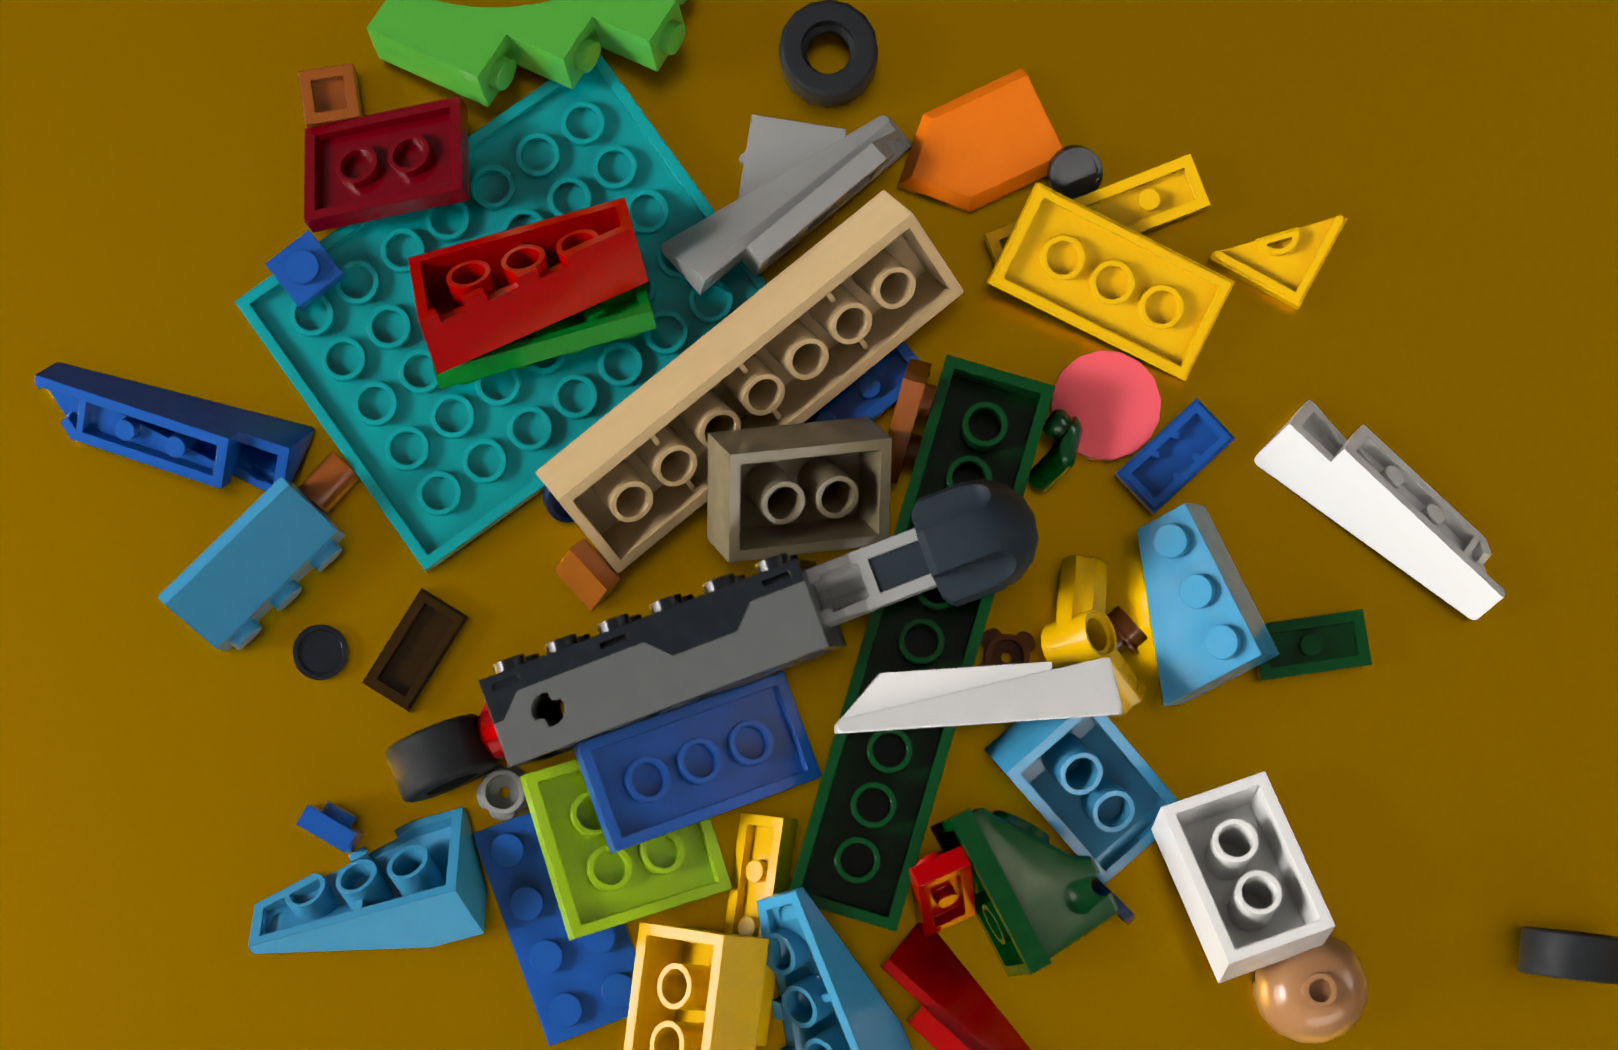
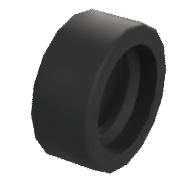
M1523 926L1521 928L1518 971L1560 979L1618 984V937Z

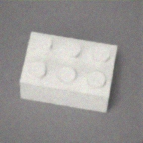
M1265 771L1160 808L1151 830L1218 984L1288 959L1325 943L1335 928L1334 921Z

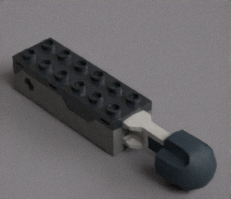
M987 479L960 482L917 499L911 512L915 526L913 529L817 565L816 561L799 559L795 554L788 556L787 553H782L756 563L755 568L758 574L746 578L745 574L735 576L734 573L702 584L704 594L694 598L693 594L682 597L680 593L649 604L651 615L642 618L641 614L629 617V614H624L596 625L599 635L591 637L590 634L579 637L576 634H572L551 641L544 645L547 655L540 657L539 653L525 657L524 654L504 659L492 665L495 675L478 681L486 702L477 721L479 737L488 752L498 759L505 757L509 767L539 763L573 750L572 746L580 742L729 691L843 648L847 644L839 624L938 587L943 599L957 607L994 594L1019 580L1033 562L1039 539L1035 515L1023 496L1004 483ZM561 700L564 703V716L560 711Z

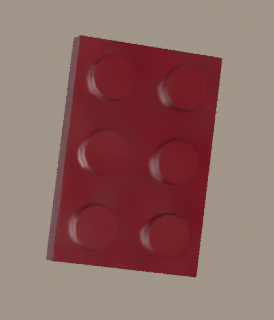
M461 96L305 129L304 222L313 233L470 200L468 107Z

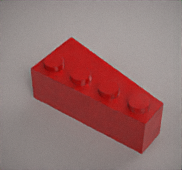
M625 197L408 258L418 322L437 375L649 282Z

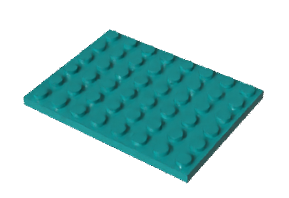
M601 54L595 67L588 73L584 72L574 89L548 80L468 137L469 201L339 227L319 243L346 277L303 311L297 306L274 275H271L234 301L423 569L427 572L543 491L545 484L535 473L540 467L767 284L761 274L755 277L741 261L704 293L699 295L662 253L661 245L664 242L714 214L715 211ZM625 197L649 281L645 283L657 328L642 332L630 339H617L592 346L577 354L560 355L535 362L523 369H510L479 378L470 384H457L440 389L434 373L432 358L418 322L408 258Z

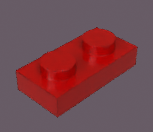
M962 846L948 852H932L923 857L916 866L909 869L915 917L925 938L976 915L971 863Z

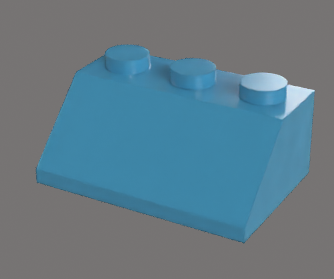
M280 477L185 569L158 598L216 649L228 652L234 646L237 650H240L249 644L261 631L262 627L258 621L273 607L277 611L282 610L298 596L302 590L298 582L313 568L320 572L337 558L342 551L338 543L346 534L298 486Z

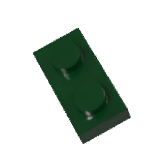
M1363 609L1264 623L1280 654L1256 666L1258 681L1372 665Z

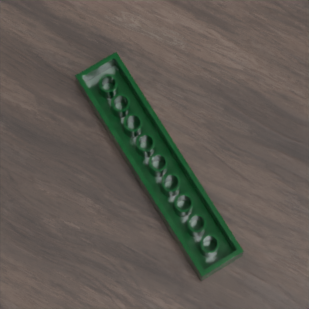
M947 355L894 535L915 528L911 512L917 499L960 482L987 479L1004 483L1023 496L1055 386ZM938 587L871 612L840 718L843 717L879 673L974 667L995 593L957 607L945 601ZM956 726L835 734L789 890L803 887L818 909L896 932L911 883L909 869L916 866Z

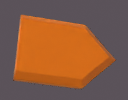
M1023 68L924 113L897 187L917 195L922 194L948 203L951 207L971 213L1046 178L1051 158L1063 147Z

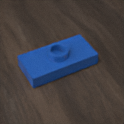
M1196 398L1128 461L1115 476L1153 516L1225 449L1235 437Z

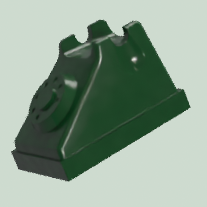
M969 808L930 827L942 851L948 852L962 846L972 868L976 916L1008 977L1033 974L1051 964L1050 959L1114 917L1119 911L1112 893L1099 896L1092 890V879L1100 873L1092 857H1077L1051 845L1049 835L1020 817L1001 810L989 812L984 808L974 810Z

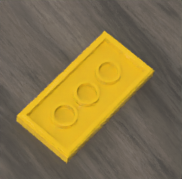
M1035 183L986 283L1182 381H1186L1235 281L1041 183Z

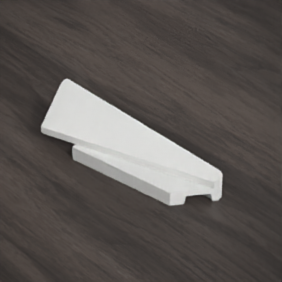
M1309 399L1255 456L1254 462L1257 466L1469 619H1479L1506 595L1504 587L1496 583L1486 572L1484 563L1492 555L1486 538L1364 424L1347 440L1316 404Z
M1110 657L1052 669V662L887 672L879 673L843 717L835 723L834 734L1122 714V704Z

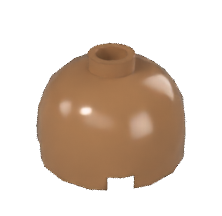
M1331 935L1321 946L1260 968L1255 972L1253 997L1261 1017L1275 1032L1298 1043L1322 1044L1343 1036L1359 1021L1367 1004L1368 979L1360 958L1344 941Z

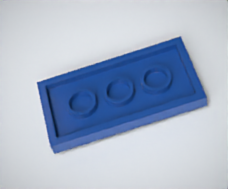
M784 671L572 746L611 854L822 777Z
M530 812L473 833L474 841L548 1045L552 1046L628 1017L636 948L627 923L569 941Z

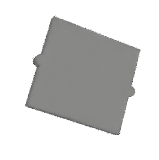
M752 114L746 153H742L739 156L740 164L743 165L738 199L838 140L845 138L847 129ZM833 214L829 216L827 219H832Z

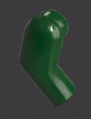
M1063 409L1054 410L1045 421L1046 424L1043 427V432L1055 441L1050 451L1030 471L1028 479L1039 491H1048L1075 463L1083 429L1076 416L1071 418Z

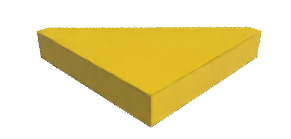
M1337 215L1331 219L1278 232L1221 251L1216 250L1213 251L1207 262L1298 310L1348 218Z

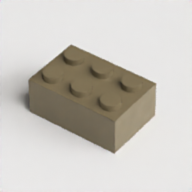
M869 417L708 433L707 539L730 563L765 559L782 553H787L790 556L794 554L800 555L861 548L889 538L892 437Z

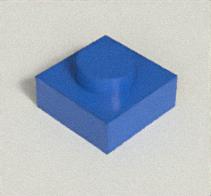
M310 230L265 263L302 311L346 277Z
M327 801L323 808L318 805H307L296 825L344 853L354 852L364 835L363 831L353 826L357 817L331 801Z

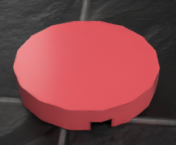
M1099 350L1078 357L1061 372L1051 399L1050 414L1056 409H1063L1071 418L1074 416L1078 418L1083 429L1077 451L1078 455L1088 460L1113 461L1133 455L1150 440L1160 420L1161 397L1154 377L1140 361L1122 352Z

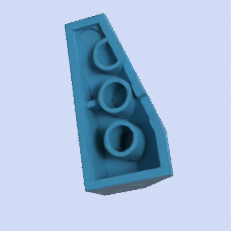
M461 807L411 821L395 830L397 839L371 853L368 852L365 846L348 855L351 861L350 864L324 878L320 874L313 873L254 904L248 948L253 954L428 948L484 934L487 889L468 814Z

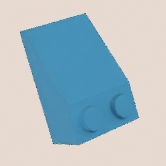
M1107 715L1017 721L984 749L1077 856H1090L1094 859L1100 871L1096 878L1104 885L1155 841L1151 829L1160 808L1178 801Z

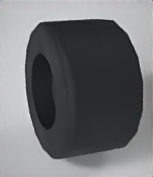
M834 0L811 2L792 15L783 28L779 43L782 76L791 91L807 103L822 107L846 105L863 94L874 78L878 61L875 30L863 13L850 4ZM820 35H837L849 47V61L837 73L825 74L818 72L808 61V46L813 39Z
M466 714L433 724L410 734L388 748L385 756L402 799L405 802L413 803L444 794L484 776L498 764L497 758L488 752L479 737L477 729L478 715Z

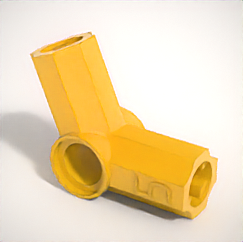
M1076 554L1061 560L1056 621L1047 624L1043 628L1041 647L1047 662H1052L1054 669L1110 657L1122 704V714L1108 715L1112 719L1125 715L1134 705L1141 702L1147 688L1116 649L1115 629L1111 620L1105 614L1109 565L1098 557H1083Z

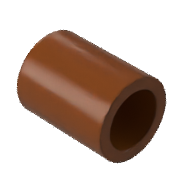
M332 451L298 488L320 509L328 513L360 478L342 458Z

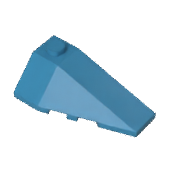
M803 887L766 896L757 901L762 938L769 939L766 965L776 973L779 997L772 1000L774 1018L783 1020L786 1046L780 1050H912L899 1019Z

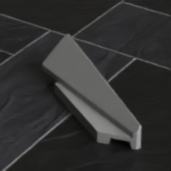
M879 116L845 136V138L838 140L667 240L661 245V251L699 295L704 293L741 261L757 277L909 151L913 143L890 117Z

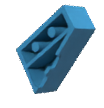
M1184 503L1137 529L1164 706L1184 705L1280 654L1205 505Z

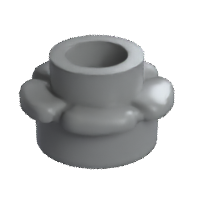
M496 765L492 771L482 776L483 782L476 790V797L480 807L488 809L490 816L498 820H509L514 817L515 813L524 812L528 808L520 781V776L525 774L524 771L518 767H509L508 769L503 765ZM502 787H507L510 791L509 796L506 798L501 797L499 794V790Z

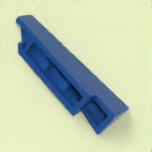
M54 363L35 375L34 383L38 389H48L65 414L60 423L71 439L222 489L231 482L232 475L265 492L280 477L292 483L314 435V428L308 425L65 363Z

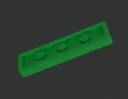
M645 283L438 375L433 364L440 389L457 384H470L485 376L510 369H523L535 362L564 354H577L592 346L617 339H630L642 332L656 329L657 326Z

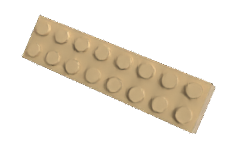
M882 190L535 473L612 568L619 574L707 502L708 433L804 423L965 291L914 214L885 190Z

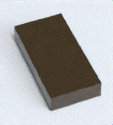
M421 588L362 683L412 713L471 618Z

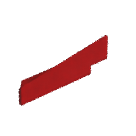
M916 923L880 964V967L920 1003L906 1019L907 1023L936 1050H1031L938 933L925 938L919 924Z

